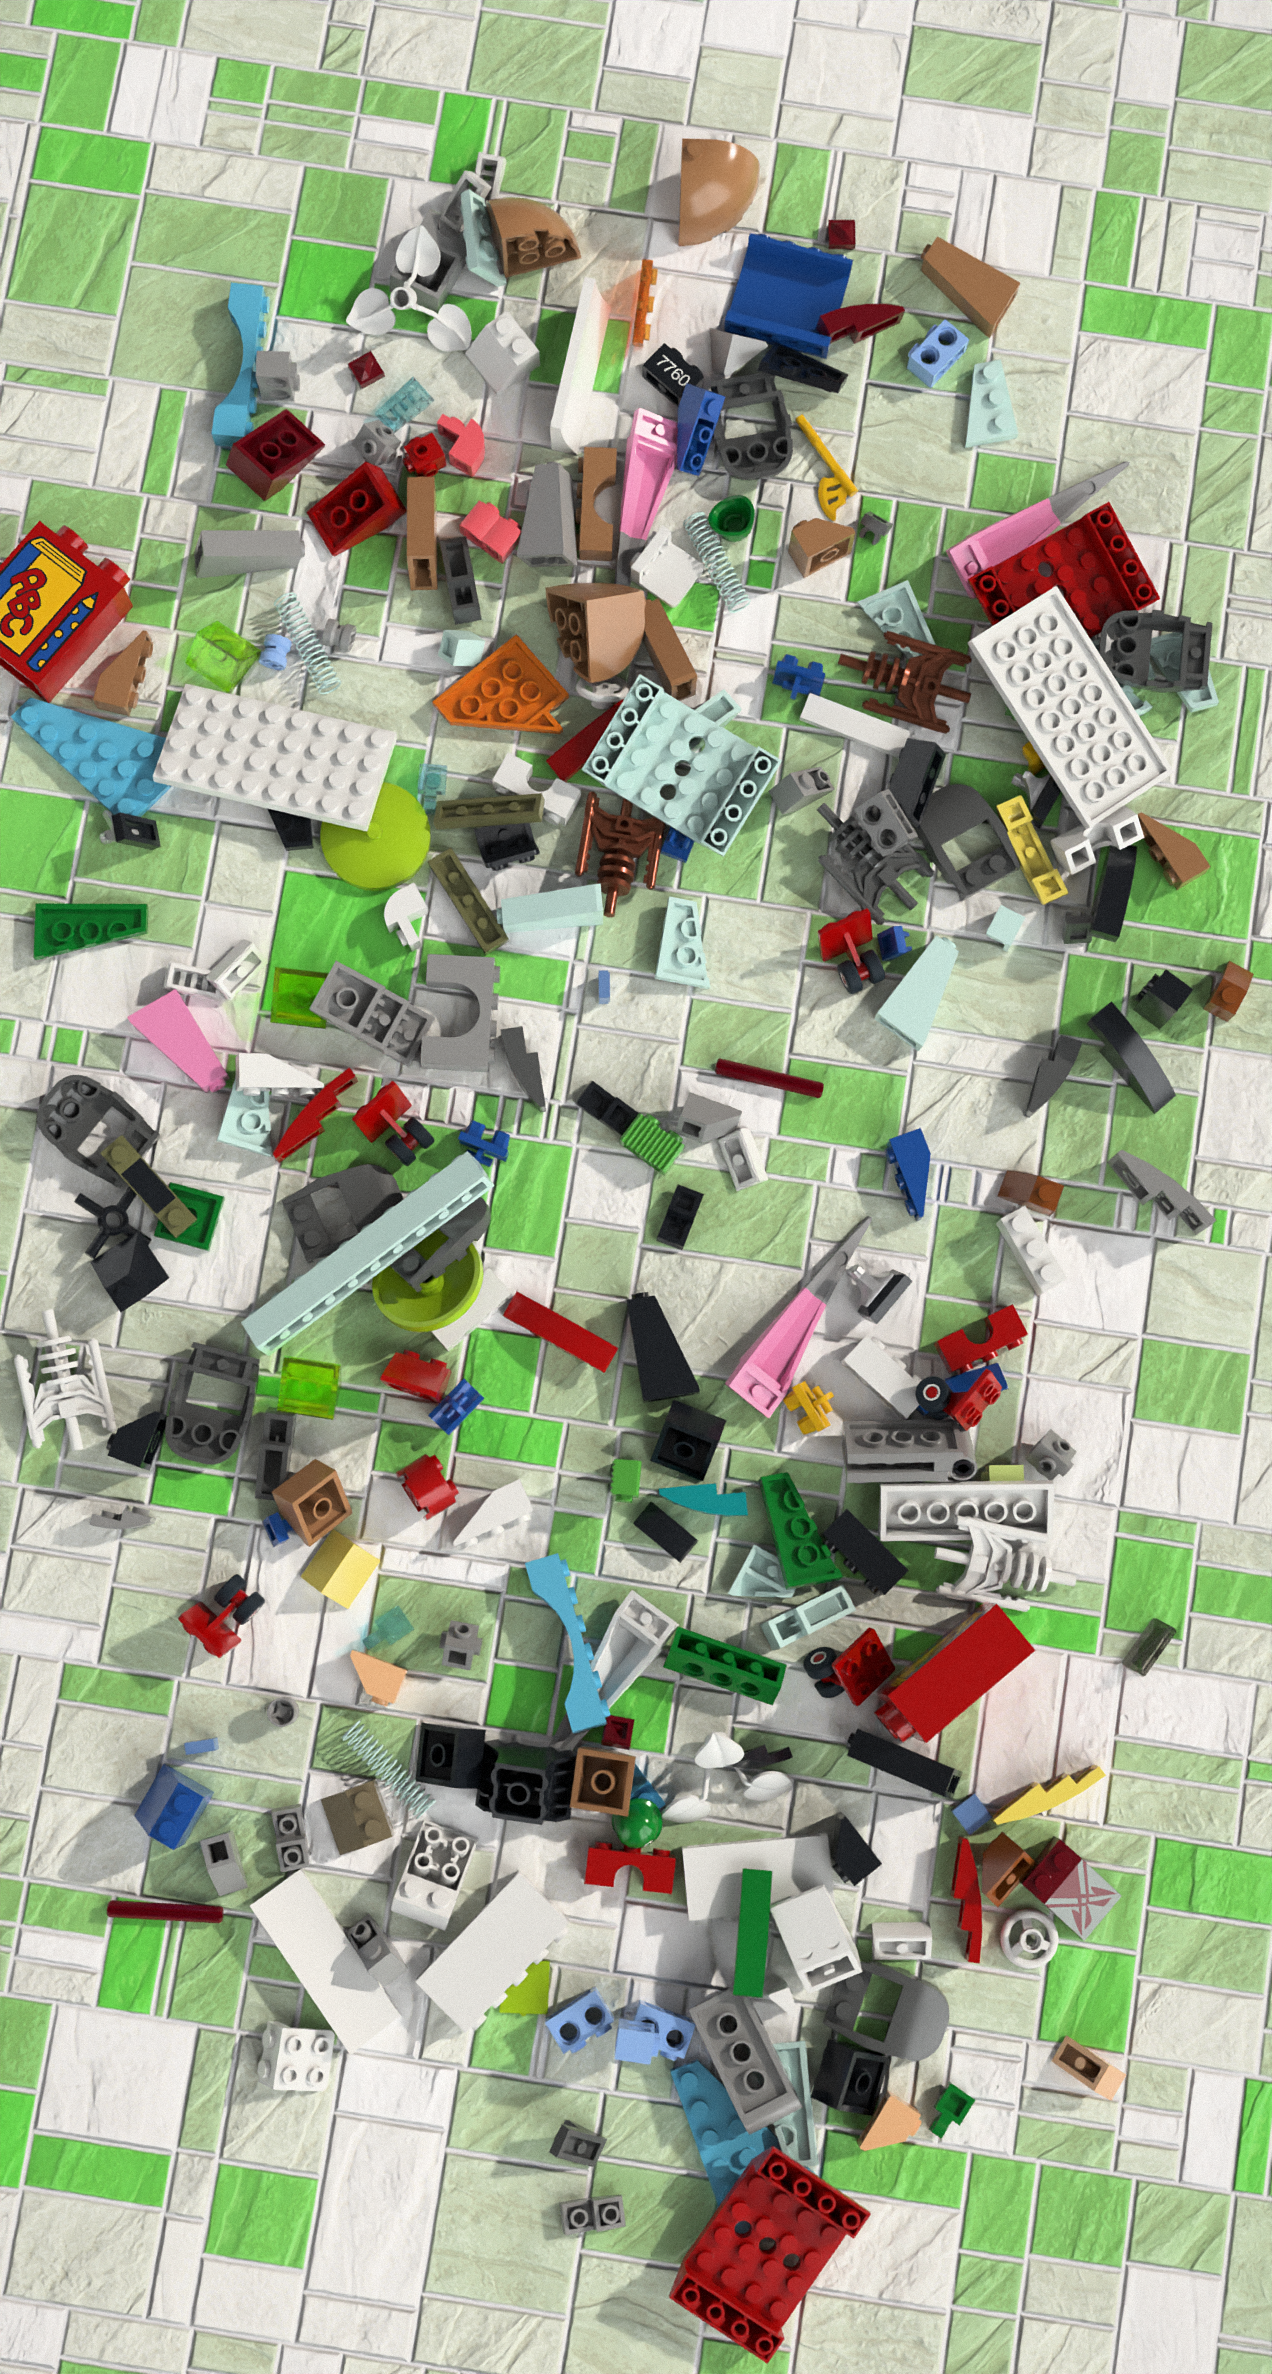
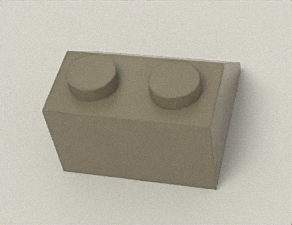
M376 1778L321 1799L340 1855L365 1848L395 1835Z

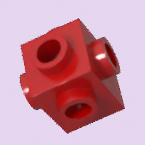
M433 432L422 438H413L404 446L405 457L402 460L409 474L414 472L416 477H433L440 469L447 466L445 454Z

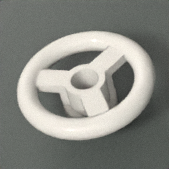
M617 676L594 683H589L581 678L576 684V690L580 696L592 701L591 705L593 707L609 709L613 706V702L625 699L630 691V685L624 679ZM588 685L592 687L593 692L586 690L584 686Z
M1022 1909L1010 1915L1004 1922L1000 1934V1943L1005 1956L1013 1964L1021 1968L1034 1969L1045 1965L1054 1956L1058 1947V1932L1053 1921L1043 1912L1035 1909ZM1031 1918L1041 1921L1046 1926L1050 1942L1044 1940L1042 1934L1032 1928ZM1022 1920L1023 1931L1020 1934L1019 1941L1010 1947V1930L1017 1921ZM1033 1934L1035 1937L1034 1942L1026 1944V1937ZM1041 1949L1046 1950L1041 1957L1033 1960H1026L1017 1956L1023 1950L1029 1953H1036Z

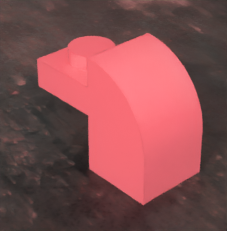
M442 414L437 421L438 433L455 443L448 453L450 465L473 478L485 457L483 431L472 418L465 427L458 418H449Z

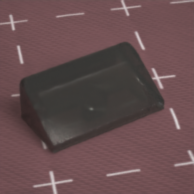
M1153 1618L1123 1659V1666L1137 1676H1146L1176 1634V1629L1159 1619Z

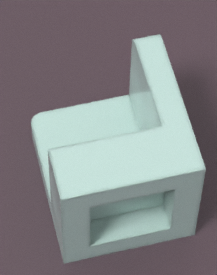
M444 630L438 656L453 666H477L481 661L485 640L471 631Z
M1000 905L986 935L1004 944L1002 950L1007 952L1025 917Z

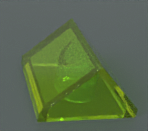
M215 621L197 632L185 664L226 693L231 694L262 651L219 621Z
M275 967L270 1022L326 1029L328 1021L311 1012L309 1008L329 973Z
M284 1355L277 1411L333 1420L342 1385L341 1364Z

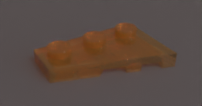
M642 259L632 340L633 346L644 347V341L650 340L651 324H647L648 313H653L655 296H651L652 285L656 286L658 269L654 268L653 260Z

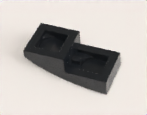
M590 1081L574 1103L621 1136L639 1114L594 1081Z
M678 1184L656 1241L683 1250L704 1194Z
M652 1502L648 1504L633 1523L679 1563L683 1561L698 1542L694 1536Z
M762 1745L744 1751V1757L739 1762L730 1766L755 1769L791 1759L793 1756L789 1747L768 1753L766 1746Z

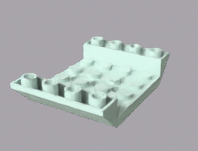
M639 674L583 766L582 771L606 788L696 843L724 857L782 760L759 746L757 748L665 693L662 687ZM701 738L704 740L705 748L698 753L691 751L689 743L692 739ZM685 761L690 764L691 770L686 776L677 775L675 773L677 763ZM666 785L673 786L676 789L675 797L671 800L663 799L660 795L662 787Z

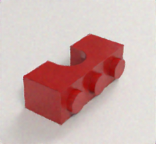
M1013 1304L984 1319L989 1329V1337L984 1344H975L969 1341L963 1329L934 1343L949 1374L956 1371L958 1375H961L973 1369L971 1363L982 1359L983 1363L999 1356L997 1350L1005 1346L1010 1351L1024 1344L1022 1338L1027 1336L1028 1333Z
M595 1841V1846L589 1845L584 1884L614 1887L616 1872L625 1865H633L639 1868L643 1874V1891L672 1894L676 1857L670 1855V1850L653 1848V1853L641 1852V1848L634 1849L625 1845L624 1849L612 1848L613 1843Z

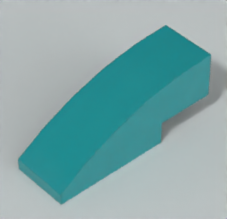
M716 1483L658 1489L659 1496L692 1511L728 1517L748 1515L746 1492L717 1495Z

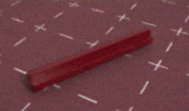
M721 1058L717 1060L715 1073L815 1098H821L824 1089L822 1082Z
M112 1900L107 1905V1916L113 1918L221 1923L224 1917V1909L222 1906Z

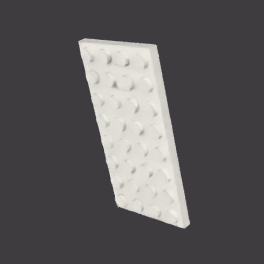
M1057 586L968 642L969 647L1084 828H1091L1174 772Z
M185 684L155 768L153 780L165 785L367 832L397 740V732Z

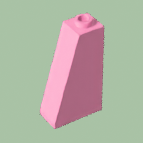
M176 989L127 1017L134 1028L206 1093L210 1090L211 1092H216L226 1085L225 1081L230 1079Z

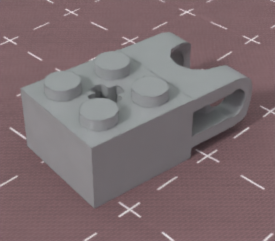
M429 209L420 225L426 228L437 243L440 250V264L437 270L430 276H420L417 274L410 288L417 295L416 303L438 314L466 265L467 251L463 231L457 237L449 238L443 236L439 232L441 214ZM396 264L390 274V292L397 287H404V282L411 277L412 273L400 271Z

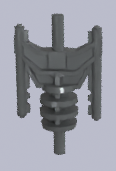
M824 802L817 811L835 829L828 837L829 841L832 842L837 838L841 842L835 848L837 852H840L844 847L850 851L844 857L846 861H849L853 856L859 861L851 870L854 880L847 873H842V867L840 865L836 866L834 864L835 860L830 855L827 857L820 855L818 862L861 906L862 910L868 908L871 913V920H874L877 925L884 923L883 916L885 913L878 907L882 892L887 887L911 911L918 902L896 879L902 873L916 870L922 877L925 875L932 877L934 870L929 866L930 864L908 843L892 854L883 857L881 853H877L868 844L871 840L870 835L868 834L863 838L859 834L863 829L860 826L855 829L851 825L856 818L850 816L843 823ZM874 807L872 809V814L876 819L879 820L881 814ZM888 829L887 839L894 843L895 834L892 830Z

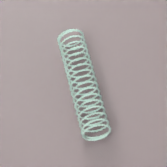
M697 512L689 516L683 522V526L688 531V535L691 536V540L694 541L693 545L697 547L696 551L700 552L699 556L702 557V562L705 563L708 573L714 579V584L717 585L716 589L720 590V595H723L722 600L725 601L726 606H729L728 611L730 613L741 611L750 604L751 599H747L749 595H743L746 590L741 589L743 584H737L740 579H734L737 573H732L734 568L730 567L731 562H726L728 557H723L725 555V551H721L723 546H717L720 541L715 540L717 535H712L714 531L712 529L709 530L711 527L709 524H706L708 519H703L705 513ZM703 515L696 522L689 524L696 517ZM707 520L704 524L700 525L699 527L693 528L698 523ZM709 526L706 530L695 534L700 529ZM712 531L708 536L699 539L705 533ZM711 537H715V538L712 539L711 541H709V542H707V543H705V544H702V543H703L704 541H706L707 539H709V538H711ZM715 542H718V543H717L716 545H714L713 547L704 550V549H705L706 547H708L709 545H711V544H713V543H715ZM705 546L701 551L698 550V547ZM717 548H720V549H719L718 551H716L715 553L710 554V555H707V554H709L711 551H713V550H715V549H717ZM708 551L704 556L701 555L702 552ZM723 553L720 557L711 560L716 555ZM727 558V559H726L725 561H723L722 563L713 566V565H714L715 563H717L718 561ZM714 562L710 567L707 566V563ZM726 564H729L727 567L723 568L722 570H719V571L715 572V571L718 570L720 567H722V566H724V565H726ZM717 567L713 572H710L711 568ZM732 569L729 573L720 576L722 573ZM719 573L715 578L712 577L713 574ZM734 575L731 579L722 582L723 580H725V579L728 578L729 576ZM738 580L737 582H735V583L732 584L731 586H728V587L724 588L725 586H727V585L730 584L731 582ZM725 584L722 588H718L719 585ZM740 586L738 589L728 593L733 588ZM728 589L724 594L721 593L722 590ZM743 591L740 595H738V596H736V597H734V598H731V597L734 596L735 594H737V593ZM743 597H746V598H744L743 600H741V601L735 603L737 600H739V599H741V598H743ZM734 600L730 605L727 604V601ZM746 600H749V602L745 606L736 610H731L734 606Z
M286 593L275 600L274 606L280 612L279 616L282 617V622L288 628L287 631L291 634V639H294L293 643L296 645V649L299 650L298 653L302 656L301 659L305 661L304 665L307 666L310 677H313V682L316 683L315 686L319 689L318 692L320 694L330 693L340 686L341 681L338 677H335L337 673L332 672L334 667L329 666L331 661H326L328 656L324 655L325 650H321L323 646L318 644L320 640L315 639L317 634L313 633L314 628H310L311 623L307 622L309 618L304 617L306 612H303V607L299 606L300 601H296L298 598L296 593ZM294 594L292 596L286 597L278 605H276V602L282 597ZM294 597V598H293L292 600H290L289 602L280 605V604H281L282 602H284L285 600ZM298 602L295 607L283 611L287 606ZM301 608L297 613L286 616L292 610ZM304 613L302 617L288 622L294 616ZM302 619H307L304 623L295 627H291L296 622ZM309 624L304 630L294 633L301 626ZM312 630L309 634L297 638L303 632ZM315 635V637L311 640L304 643H300L305 638ZM313 641H318V642H317L316 644H314L313 646L308 647V648H305V649H302V648L305 647L307 644H309V643H311V642H313ZM317 646H321L318 650L306 654L309 650ZM323 652L320 656L308 660L314 654ZM326 657L322 662L311 665L316 660ZM329 662L327 666L314 671L318 666ZM328 668H332L329 672L317 676L320 672ZM334 674L331 678L320 681L327 675ZM337 682H339V684L332 690L327 692H320L321 689L331 687L335 685Z
M359 1720L341 1737V1739L345 1741L352 1735H354L348 1742L347 1746H350L357 1741V1743L352 1748V1751H355L361 1745H363L357 1752V1756L361 1755L367 1749H369L364 1754L361 1761H364L372 1755V1757L366 1763V1766H368L375 1760H377L375 1764L371 1767V1771L375 1770L382 1763H384L378 1769L375 1776H378L387 1769V1771L380 1778V1781H382L385 1778H387L390 1774H392L390 1778L386 1781L385 1786L389 1785L397 1777H399L390 1787L389 1791H392L402 1783V1785L394 1793V1796H396L399 1793H401L405 1788H407L405 1792L400 1796L399 1801L403 1800L406 1796L413 1792L404 1802L403 1806H406L417 1797V1799L408 1808V1811L412 1810L419 1803H421L420 1806L413 1813V1816H415L420 1811H422L416 1817V1819H418L436 1802V1800L432 1799L422 1807V1805L430 1797V1794H427L420 1801H418L419 1798L424 1794L425 1789L421 1790L413 1798H411L420 1788L421 1784H418L407 1793V1791L416 1782V1779H413L405 1787H403L404 1784L411 1777V1774H409L399 1783H397L401 1779V1777L406 1773L407 1769H404L392 1779V1777L402 1767V1764H399L396 1768L389 1772V1770L397 1762V1759L393 1760L384 1769H382L386 1765V1763L391 1759L393 1754H390L377 1765V1763L388 1752V1749H386L382 1753H380L376 1758H374V1756L383 1747V1744H381L370 1754H368L371 1751V1749L377 1744L379 1739H376L362 1751V1749L374 1737V1734L370 1735L361 1744H359V1742L369 1732V1729H367L355 1740H353L365 1726V1724H363L348 1736V1734L361 1722V1720Z

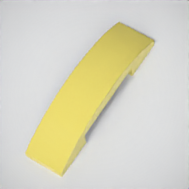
M1022 795L997 805L996 810L999 819L1006 828L1020 868L1041 904L1045 905L1067 895L1066 886L1058 870L1053 868L1031 823L1033 818Z

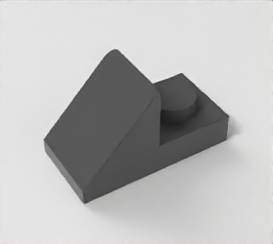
M565 2120L555 2136L549 2153L556 2158L595 2167L607 2139L570 2120Z

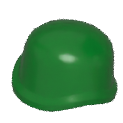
M733 495L717 503L709 513V525L713 531L728 542L742 541L751 533L755 518L754 506L749 498L743 495Z
M636 1798L630 1800L628 1816L613 1814L611 1818L612 1827L622 1844L629 1848L638 1849L646 1847L659 1837L662 1830L661 1812L658 1806L648 1799Z

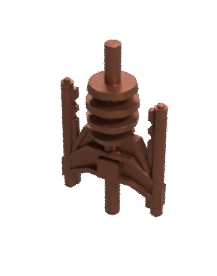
M888 630L883 635L888 640L887 644L893 646L899 644L900 648L903 649L909 647L910 651L923 655L909 658L908 663H906L903 669L899 667L900 658L898 657L894 658L892 665L888 664V654L883 653L881 660L875 659L876 652L871 651L867 661L840 654L839 665L863 672L861 683L866 685L868 678L873 679V688L878 690L880 682H885V692L889 693L893 685L899 686L897 699L906 707L902 708L896 705L889 707L886 702L879 704L878 700L870 698L869 701L863 702V709L947 734L950 731L949 725H946L947 721L936 718L934 703L937 694L967 704L969 703L971 693L943 685L941 681L944 672L952 664L964 667L965 664L971 663L972 658H970V655Z
M591 791L588 793L575 874L581 877L584 872H588L589 864L586 861L590 859L588 851L592 848L594 838L598 851L604 852V855L600 858V867L597 871L599 878L597 884H601V892L607 894L604 916L614 917L618 896L627 895L631 889L630 884L634 880L635 861L633 859H639L647 849V861L649 864L645 867L647 874L644 875L643 883L646 884L649 890L655 888L666 824L655 817L645 820L631 818L633 803L624 798L620 815L608 814L599 808L600 798L597 797L595 792Z

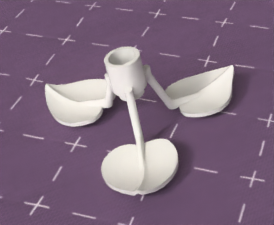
M416 226L403 237L396 251L398 269L404 273H412L411 277L404 282V287H397L391 292L390 304L389 297L384 291L376 288L364 290L356 298L346 322L363 333L380 335L390 331L395 325L396 317L391 309L406 310L413 308L434 317L428 324L427 334L430 342L436 348L443 351L467 350L471 344L472 332L468 317L462 309L453 304H444L437 314L416 303L417 295L410 288V285L416 279L417 274L420 276H430L437 270L440 264V250L437 243L424 226Z
M712 1731V1733L708 1734L705 1737V1744L696 1752L694 1757L695 1763L705 1768L701 1796L686 1795L676 1799L661 1812L662 1818L678 1823H690L704 1818L711 1809L710 1804L704 1802L708 1794L710 1768H722L739 1762L744 1757L743 1748L728 1738L724 1732ZM734 1767L743 1784L747 1786L743 1790V1795L751 1800L766 1801L776 1798L785 1793L794 1783V1779H790L788 1775L777 1771H766L754 1776L750 1780L745 1776L741 1768Z

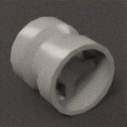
M329 618L324 628L322 645L329 647L336 645L339 646L340 650L350 652L356 637V626L351 624L340 625L338 620Z
M280 1697L273 1700L267 1709L269 1721L278 1727L291 1725L299 1715L298 1704L290 1697Z

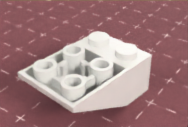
M424 1819L395 1893L390 1911L445 1931L479 1839Z
M824 1884L770 1905V1910L792 1963L808 1994L862 1972L858 1950Z

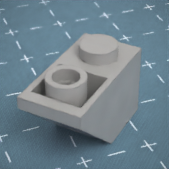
M816 767L788 774L769 790V793L781 813L786 814L804 808L835 789L830 782L829 775L822 767Z
M689 1092L675 1133L700 1143L719 1138L736 1131L742 1111Z
M227 1831L201 1840L200 1844L207 1871L218 1895L222 1896L248 1888L234 1831Z
M370 1914L366 1915L346 1932L366 1970L384 1988L408 1970L398 1950Z

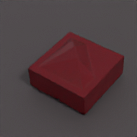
M829 220L828 249H855V220Z
M371 351L348 363V368L361 389L385 377L384 371Z
M613 1715L606 1717L607 1724L604 1725L601 1745L630 1750L635 1719Z

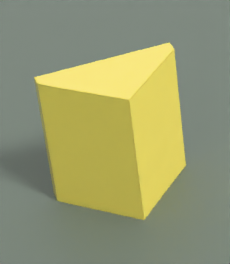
M332 1529L301 1575V1578L322 1594L349 1609L380 1560Z

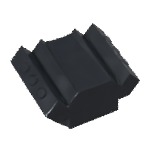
M499 1739L485 1741L480 1789H477L475 1805L482 1811L492 1812V1818L537 1825H542L544 1821L560 1822L569 1820L571 1816L570 1802L577 1754L572 1750L558 1752L553 1747L528 1746L519 1742L505 1744Z

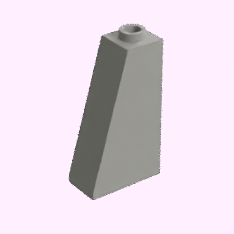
M551 461L547 462V464L535 465L516 555L529 567L576 566L577 564L572 476L557 462Z
M201 530L194 551L196 578L298 567L301 558L305 556V543L300 541L299 531Z

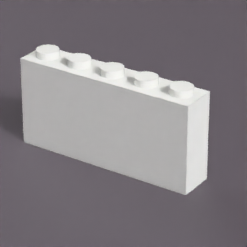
M827 1833L682 1846L689 1921L694 1920L695 1925L712 1924V1919L724 1918V1922H738L743 1868L772 1871L770 1905L822 1884L825 1885L835 1905Z
M519 1870L418 1976L415 1983L465 2033L470 2028L475 2031L486 2020L487 2017L484 2013L491 2006L496 2009L506 1999L508 1995L505 1991L509 1986L513 1984L517 1987L528 1975L525 1971L532 1962L538 1965L549 1953L545 1948L553 1940L558 1943L569 1932V1929L566 1927L569 1924V1919Z

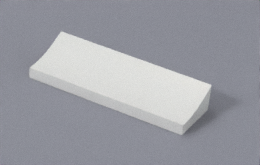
M584 278L550 425L551 450L578 455L611 307L600 295L596 281L593 278Z
M1052 1480L880 1483L878 1535L880 1541L972 1540L970 1532L959 1530V1525H956L954 1522V1518L957 1516H968L982 1519L986 1522L1045 1533L1049 1536V1539H1053L1054 1483Z
M302 1868L250 1905L350 2055L401 2016L381 1984L366 1970L349 1937Z

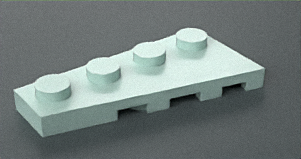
M806 2040L773 2043L803 2107L773 2123L782 2152L802 2166H817L818 2155ZM747 2045L746 2047H747V2050H748V2053H749V2056H750V2055H751V2051H750L749 2046ZM755 2071L758 2082L762 2086L764 2084V2077L760 2072Z

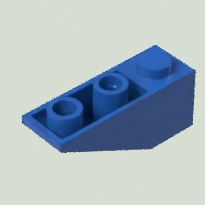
M686 383L678 407L677 470L700 476L725 396Z
M921 1128L889 1139L887 1148L884 1149L889 1164L894 1163L897 1174L894 1175L899 1190L904 1189L908 1200L904 1201L909 1216L914 1215L916 1222L924 1216L931 1157Z

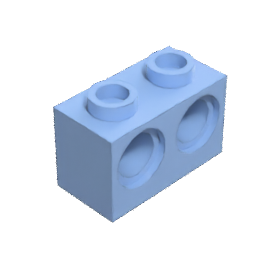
M946 319L939 326L936 324L932 326L925 336V341L921 345L916 343L908 353L907 369L929 388H932L966 352L969 339ZM939 341H948L950 345H942ZM922 359H929L933 363L925 364L922 362Z
M596 1986L545 2019V2024L563 2054L569 2050L572 2054L587 2045L585 2041L587 2038L594 2034L597 2037L602 2036L612 2028L610 2024L614 2022V2016ZM591 2007L599 2008L602 2012V2017L595 2022L589 2021L585 2016L587 2009ZM566 2023L573 2024L577 2028L575 2036L571 2038L564 2037L560 2032L562 2025Z
M640 2000L633 2021L642 2022L646 2019L655 2023V2033H659L660 2055L675 2061L677 2056L684 2059L696 2026L693 2019ZM671 2030H679L683 2034V2039L678 2044H671L666 2039L667 2034Z
M619 2018L614 2059L650 2065L651 2057L658 2056L660 2042L659 2033H655L654 2024Z

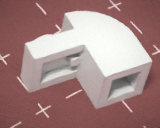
M412 883L396 891L389 898L385 906L384 918L389 933L400 929L396 931V934L403 947L408 945L411 952L421 948L420 940L410 922L428 914V909L415 883Z

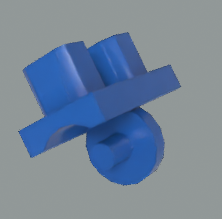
M788 654L784 656L782 661L778 660L772 684L791 690L790 699L796 700L798 693L805 695L812 693L820 696L826 674L823 673V665L821 663L810 662L808 668L797 666L798 659Z
M474 1120L470 1122L465 1132H460L458 1140H460L459 1144L477 1150L476 1153L467 1149L480 1164L488 1167L492 1165L493 1159L484 1156V1154L504 1162L507 1161L509 1156L507 1150L510 1140L509 1134L496 1130L491 1143L481 1139L486 1126Z
M463 1379L428 1416L443 1431L450 1435L485 1398Z

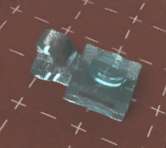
M420 764L417 790L419 794H425L424 809L426 814L435 815L437 795H446L447 765Z
M398 1605L374 1621L379 1629L362 1641L368 1650L385 1639L391 1646L415 1629Z

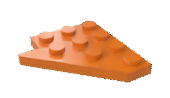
M516 634L432 702L433 706L446 721L454 726L561 734L563 732L562 726L550 713L569 698V694Z

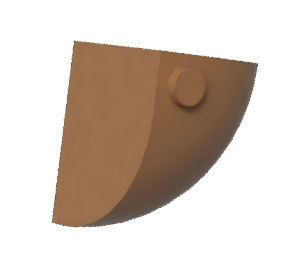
M682 138L679 246L697 245L711 241L712 237L724 231L727 233L742 220L744 213L754 201L759 183L760 164L751 151L735 143L723 140Z
M504 197L486 201L493 230L492 237L495 247L499 252V261L505 278L581 258L578 243L570 226L550 207L531 199Z
M575 583L545 587L551 623L556 622L560 637L556 640L564 657H570L575 664L573 670L589 683L607 680L623 671L635 657L643 639L645 628L644 609L646 607L644 591L612 583Z

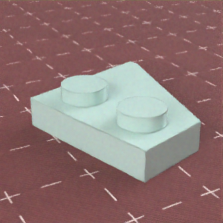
M753 1545L728 1594L731 1596L792 1598L796 1588L786 1590L778 1557Z

